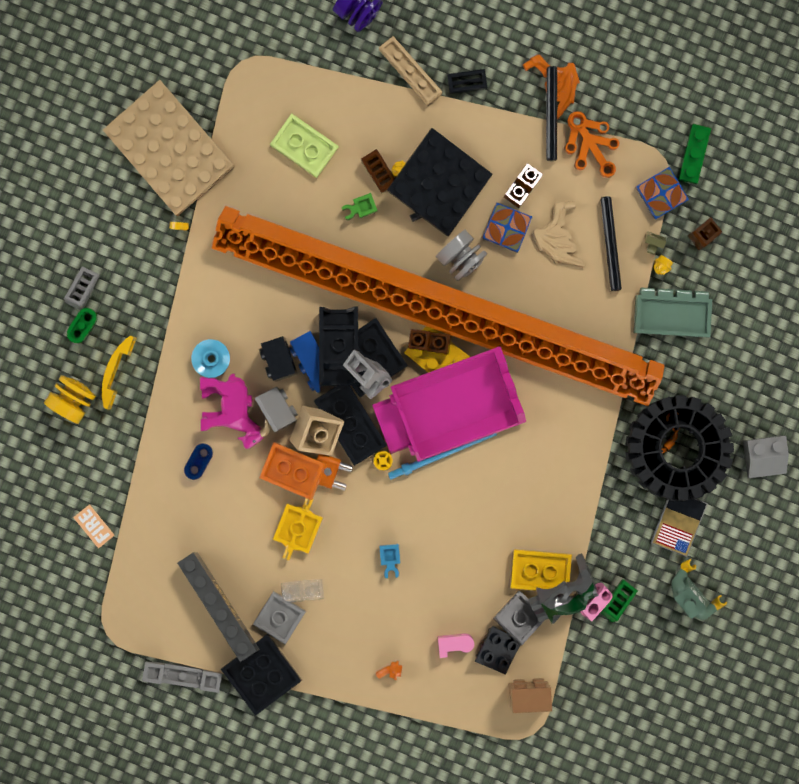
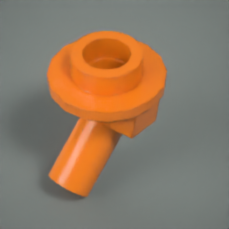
M399 661L391 662V666H386L376 672L377 678L380 679L390 673L389 677L397 680V676L401 677L402 665H399Z

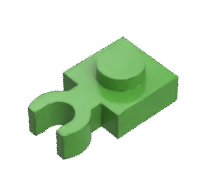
M371 193L353 199L355 204L353 206L344 205L342 207L343 211L346 209L351 211V214L345 217L346 220H351L357 213L360 218L378 212Z

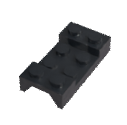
M358 306L342 310L319 307L320 386L359 385L356 378L343 366L353 350L358 351Z

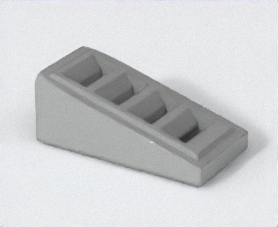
M82 266L64 297L65 303L79 310L83 309L100 275ZM83 275H85V276H87V277L92 278V280L89 281V280H86V279H84V278H82V277H83ZM82 282L88 285V287L81 286L79 283ZM78 289V290L84 292V294L82 295V294L76 292V290ZM73 296L79 298L80 301L73 299Z

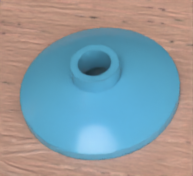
M208 339L196 345L192 352L191 361L198 374L207 378H215L227 370L230 363V354L223 343ZM210 355L215 357V361L212 363L208 361Z

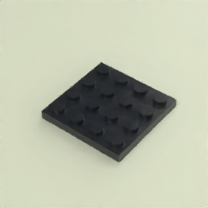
M430 128L386 191L444 235L449 236L493 174L435 129Z

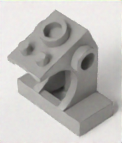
M353 350L343 364L361 384L360 389L370 399L388 387L392 382L389 373L378 362L365 358L359 351ZM361 371H366L363 376L359 374Z

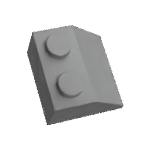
M278 387L255 398L274 432H278L297 421L295 416L298 415L293 405L289 407L286 402L288 396L283 388L279 390Z
M780 435L743 440L748 478L787 473L789 453L786 436Z

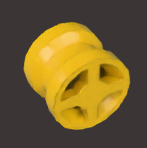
M386 451L378 452L374 457V465L379 470H387L393 463L392 456Z

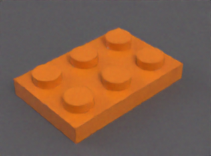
M273 442L259 478L312 500L327 464Z

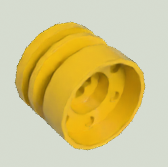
M61 375L59 381L65 384V386L56 383L54 386L60 391V394L50 392L44 404L60 416L79 424L85 415L84 410L79 406L82 404L90 407L91 403L85 397L94 400L96 395L78 380Z

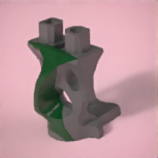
M582 553L575 557L579 569L576 581H563L551 589L537 587L538 595L529 598L531 608L535 611L539 622L549 619L551 624H554L561 615H571L585 610L587 602L599 596L590 569ZM577 591L576 594L569 596L572 592Z

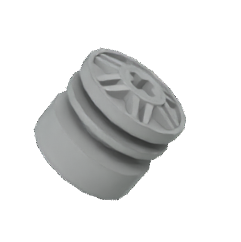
M466 229L436 255V258L443 266L451 262L454 264L449 271L451 274L459 269L460 272L454 277L457 281L470 275L481 265L484 257L487 255L485 250L478 256L475 254L481 248L480 245L472 249L469 247L474 238Z

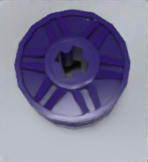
M337 0L333 7V12L342 20L351 15L348 24L350 26L355 25L354 30L361 32L377 16L383 0Z

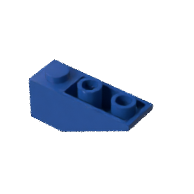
M309 331L290 341L292 346L289 349L293 357L298 356L301 362L298 364L303 374L307 373L310 379L307 381L310 389L320 393L319 345L312 332Z

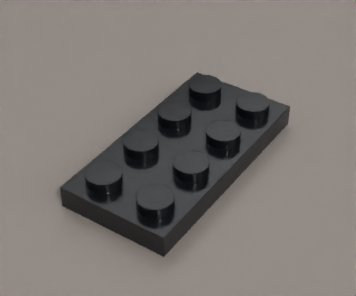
M350 385L336 386L314 400L319 409L344 421L338 441L354 466L387 446Z

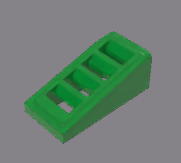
M622 579L612 591L613 597L600 613L611 622H617L638 590ZM624 588L630 594L626 595L621 589ZM617 594L625 599L624 602L617 597ZM615 601L620 607L618 608L612 602Z

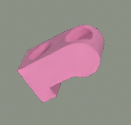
M603 583L595 584L599 596L590 599L585 610L580 612L590 621L596 618L613 597L612 593Z
M465 633L438 636L440 658L448 657L447 652L450 651L470 652L474 648L472 636Z

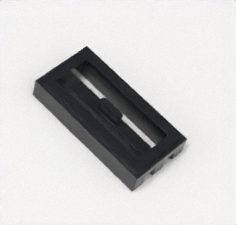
M485 69L447 74L450 94L488 88ZM482 75V78L452 82L453 78ZM483 82L481 85L453 88V86Z

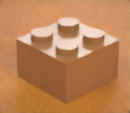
M535 678L533 682L516 679L513 680V683H509L510 707L513 713L552 711L551 687L548 681H544L543 678Z

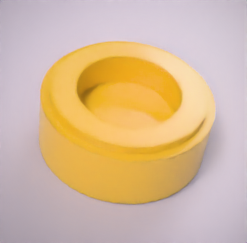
M170 222L169 228L188 231L189 223Z

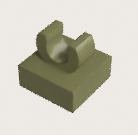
M647 231L645 236V242L649 243L647 253L655 255L657 247L664 249L666 237Z

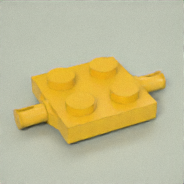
M306 498L302 507H296L289 503L286 504L273 540L282 543L286 547L282 558L285 559L287 556L286 560H290L293 550H300L309 554L323 517L314 514L310 510L314 499L308 503L309 499Z

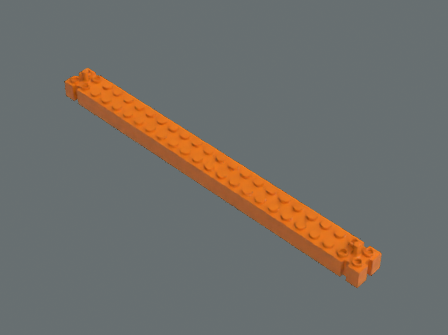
M225 206L218 218L215 230L217 233L212 244V249L223 253H227V251L234 252V257L482 347L494 349L500 346L503 354L623 398H627L629 395L634 397V402L649 406L654 396V391L657 390L662 381L665 365L650 360L647 363L642 360V356L250 214L241 216L239 210Z

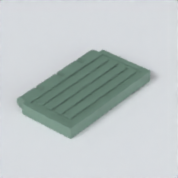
M641 287L640 294L636 295L634 333L709 338L711 336L712 299H709V292L694 291V297L692 298L691 290H676L675 297H673V289L658 288L655 296L654 288Z

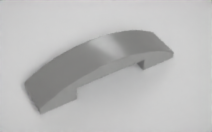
M145 662L142 681L193 687L203 691L219 693L222 673L179 664Z

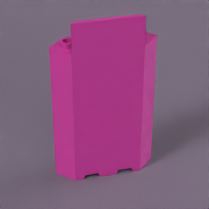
M500 346L391 386L393 394L389 395L390 398L372 405L390 454L409 448L411 456L416 455L418 462L526 422L524 410L518 399L516 387Z

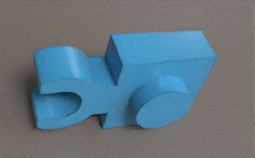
M399 544L379 545L381 565H387L384 571L385 578H388L390 570L395 572L397 578L399 571L395 564H400Z

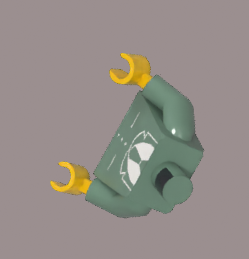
M691 559L681 563V569L671 582L673 597L691 619L696 617L700 620H706L717 610L724 607L727 602L721 603L719 598L722 595H719L710 604L687 576L688 572L696 569V564L690 566Z

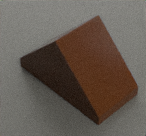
M710 217L687 236L696 248L701 250L719 236L722 231Z

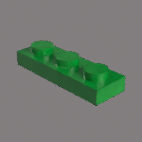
M697 124L691 125L678 180L698 184L711 128Z

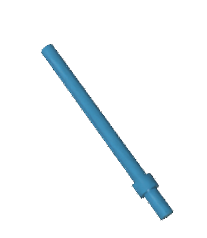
M497 434L489 435L419 462L405 463L401 465V468L388 473L390 480L404 474L405 476L413 473V470L480 443Z

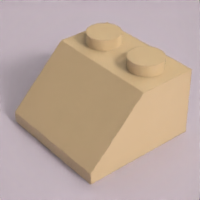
M302 406L290 441L298 451L332 456L344 421L321 409Z

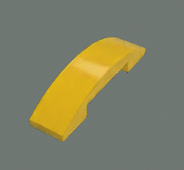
M127 337L114 351L107 364L102 382V402L105 409H111L117 391L112 390L111 386L122 355L131 356L136 337Z

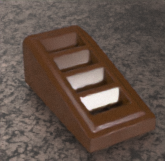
M376 149L361 158V162L382 194L388 189L395 178ZM377 157V161L371 165L368 164L369 161ZM379 164L382 165V167L374 172L372 171V169L378 166ZM383 171L386 172L385 175L377 179L376 176ZM388 177L391 179L390 181L381 186L380 182L387 179Z

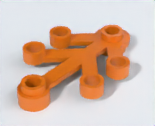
M576 111L571 113L567 120L571 132L569 141L565 145V152L573 154L576 151L577 145L575 143L578 132L583 138L579 158L575 162V168L577 170L585 169L587 166L588 149H590L600 165V174L605 178L612 177L616 172V166L614 163L606 161L596 144L607 146L610 150H616L620 144L617 138L609 139L592 135L586 129H597L600 134H605L609 130V124L604 121L587 120L582 112ZM576 118L579 119L580 124H574L573 120ZM600 125H605L607 129L602 131ZM615 141L617 143V146L612 147L610 145V142ZM573 145L574 150L569 151L567 146ZM578 161H583L584 167H579ZM609 167L611 172L605 173L604 168Z

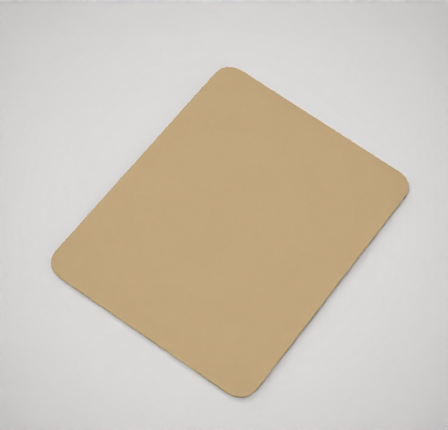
M253 56L239 62L230 71L224 84L212 134L213 142L235 167L197 199L102 603L101 622L110 640L117 647L131 653L224 674L221 668L237 656L177 564L191 553L198 552L255 642L267 634L253 625L273 591L306 611L286 645L269 635L302 679L291 690L500 739L521 740L534 735L545 724L550 712L513 713L510 707L509 683H513V680L516 679L533 682L535 678H543L544 681H548L551 687L553 703L573 614L561 615L554 624H551L549 619L545 620L525 643L519 647L506 675L475 662L476 654H478L482 647L480 645L484 643L483 639H486L489 628L495 626L499 630L506 632L493 618L519 590L528 599L538 595L536 590L510 588L514 549L572 554L570 582L577 580L579 569L575 557L582 553L584 559H586L622 397L504 354L509 373L516 387L518 399L525 413V423L500 431L494 437L413 470V473L405 476L404 474L390 480L388 475L389 472L401 468V465L405 463L410 464L417 461L416 455L411 456L409 448L390 454L393 463L389 469L383 471L375 467L374 457L381 451L390 453L388 446L354 466L340 442L337 441L331 457L340 459L342 463L353 466V469L340 465L352 471L347 472L338 469L335 481L346 484V487H344L346 489L343 491L335 487L330 489L318 485L310 510L314 514L323 517L310 552L308 554L300 550H293L290 560H286L287 556L285 559L282 558L286 547L282 543L273 540L286 504L289 503L296 507H302L306 498L259 477L273 442L316 460L319 454L298 451L292 444L290 438L296 421L278 432H274L271 427L268 435L250 449L244 448L243 442L238 440V437L245 436L246 432L224 426L212 427L208 431H201L202 412L222 411V396L213 393L209 397L202 399L200 377L204 376L198 374L192 365L191 356L194 348L200 342L208 339L220 341L227 347L230 354L229 366L222 375L215 378L226 382L229 376L234 373L235 377L244 380L248 388V395H252V407H249V418L261 429H264V419L266 417L255 400L259 395L275 387H278L279 390L283 388L288 396L286 402L289 407L293 405L298 414L295 416L297 419L302 406L318 408L314 400L336 386H321L320 393H317L316 390L312 391L307 383L310 380L307 373L303 374L298 366L301 362L298 356L293 357V355L292 358L298 375L277 382L268 378L265 367H268L267 361L262 360L259 349L262 348L261 343L284 336L290 347L292 346L290 341L311 331L319 345V307L342 310L358 306L359 328L377 318L408 365L392 376V382L389 386L372 399L366 394L359 397L352 385H350L385 441L372 405L389 399V395L393 394L391 386L428 373L404 354L408 349L411 329L423 330L425 326L234 257V252L227 251V253L212 249L214 236L217 233L215 230L220 214L225 206L239 210L241 216L250 214L633 353L637 333H634L636 295L640 294L641 287L648 288L655 255L647 253L649 243L645 242V236L647 231L660 235L664 215L656 220L654 219L637 191L636 186L669 167L662 154L656 148L640 141L588 130L592 135L609 139L617 138L620 144L616 150H610L607 146L596 144L606 161H610L616 166L615 174L610 178H605L600 174V165L590 149H588L587 166L585 169L577 170L575 168V162L579 158L583 138L578 132L575 143L577 145L576 151L573 154L566 153L565 145L569 141L571 128L566 124L557 122V160L547 161L545 119L445 96L438 97L427 106L419 95L410 88L272 56ZM291 113L339 146L318 178L270 146V143ZM430 128H433L493 175L451 234L446 236L423 218L412 222L410 215L415 213L413 210L389 192L385 191L381 194L362 164L361 158L377 149L392 173L393 165L401 160L407 162ZM611 141L610 145L612 147H616L617 143L615 141ZM573 145L567 146L569 151L574 150ZM377 157L369 161L368 164L371 165L377 161ZM578 161V166L584 167V162ZM528 163L543 175L518 208L506 200L504 195ZM379 164L378 166L373 168L372 171L374 172L382 167V165ZM609 167L604 168L605 173L611 172ZM383 171L376 176L377 179L385 175L386 172ZM388 177L387 179L380 182L381 186L390 181L391 179ZM371 193L378 212L360 218L357 213L351 220H346L345 217L349 216L351 211L349 209L343 211L342 207L344 205L353 206L355 205L353 199ZM605 196H610L612 199L622 286L620 291H611L600 200ZM575 201V209H567L565 211V225L561 228L569 230V234L572 236L569 241L574 242L577 248L574 253L567 254L573 258H581L585 267L562 262L557 264L543 250L539 251L532 232L535 228L543 229L553 220L554 204L556 202ZM496 203L532 216L518 253L482 239ZM466 229L474 238L469 247L472 249L480 245L481 248L475 254L478 256L485 250L487 255L484 257L481 265L470 275L457 281L454 277L460 272L459 269L451 274L449 271L454 264L451 262L443 266L436 258V255ZM451 336V342L470 357L491 350ZM210 355L208 361L210 363L214 362L215 357ZM399 544L400 564H395L399 571L397 578L393 570H390L388 578H385L384 571L387 565H381L379 545ZM577 591L572 592L569 596L576 594ZM464 633L472 636L474 648L470 652L450 651L447 652L448 657L440 658L438 636ZM399 661V665H402L401 677L397 676V680L390 678V673L380 679L376 676L377 671L386 666H391V662Z

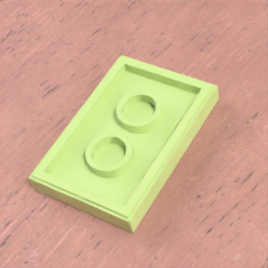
M292 113L270 143L271 147L316 178H318L339 148L334 142Z

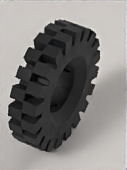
M676 395L658 400L643 409L629 428L630 434L626 436L625 446H628V452H625L626 459L631 464L629 469L633 477L639 479L638 483L657 497H663L665 500L686 501L703 497L704 494L716 489L718 483L723 482L727 476L726 470L731 468L733 459L730 458V454L734 453V443H730L729 437L732 436L730 427L726 428L724 425L726 420L721 413L717 414L714 411L715 408L709 403H702V399L688 398L686 395ZM670 413L669 421H666V416ZM673 428L675 430H679V428L690 431L689 434H693L697 439V446H699L698 457L694 458L695 462L688 468L686 466H682L681 469L672 467V463H667L662 455V440L667 437L665 434Z

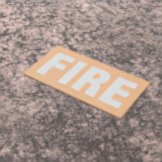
M90 504L73 517L98 549L115 536Z

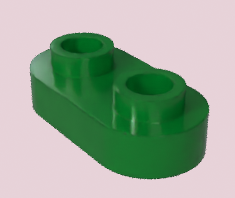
M90 308L81 309L67 330V338L73 343L84 342L97 323V313ZM90 314L91 320L87 322L85 317ZM79 330L81 335L77 338L75 332Z

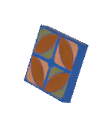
M670 167L636 186L637 191L655 220L689 200Z
M496 203L482 239L518 253L532 216Z

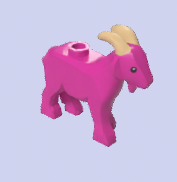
M234 373L229 376L226 382L219 381L216 378L200 377L202 399L209 397L213 393L222 396V411L202 412L201 431H208L212 427L224 426L246 432L245 436L238 437V440L243 442L246 449H250L268 435L271 426L267 419H264L265 426L264 429H261L249 418V407H252V395H248V388L244 380L235 377Z

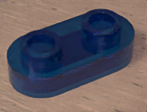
M199 444L193 450L184 467V473L189 479L196 480L203 476L214 454L213 448L209 444ZM203 449L207 451L205 457L201 455V450ZM193 466H196L198 468V472L196 474L193 473L191 470Z

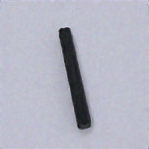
M556 66L547 67V161L557 160Z
M605 196L600 200L611 291H620L622 286L612 199L610 196Z

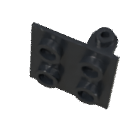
M492 626L488 629L489 632L486 639H483L484 643L480 645L482 647L478 654H476L475 662L506 675L520 645L508 633Z

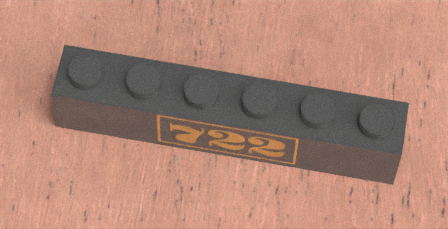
M193 552L179 561L177 564L239 661L247 659L260 650L199 553Z

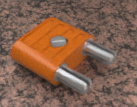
M319 454L317 460L327 464L319 485L330 489L335 487L344 491L346 484L335 481L338 469L351 472L352 470L340 465L353 469V466L342 463L340 459L329 455Z

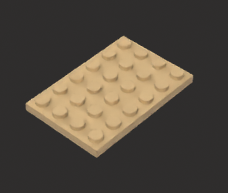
M161 80L156 82L103 129L106 135L177 217L235 167Z

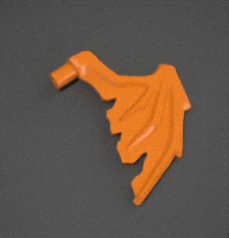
M535 55L529 61L522 64L525 71L536 67L543 77L547 78V67L550 65L541 55ZM568 63L566 67H557V102H560L557 107V120L571 103L574 104L576 86L580 83L574 63Z

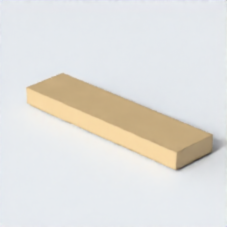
M394 36L379 47V51L427 106L442 95L441 89Z

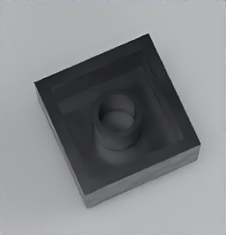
M284 336L261 343L262 348L259 349L262 360L267 361L268 367H265L268 378L277 382L298 375Z

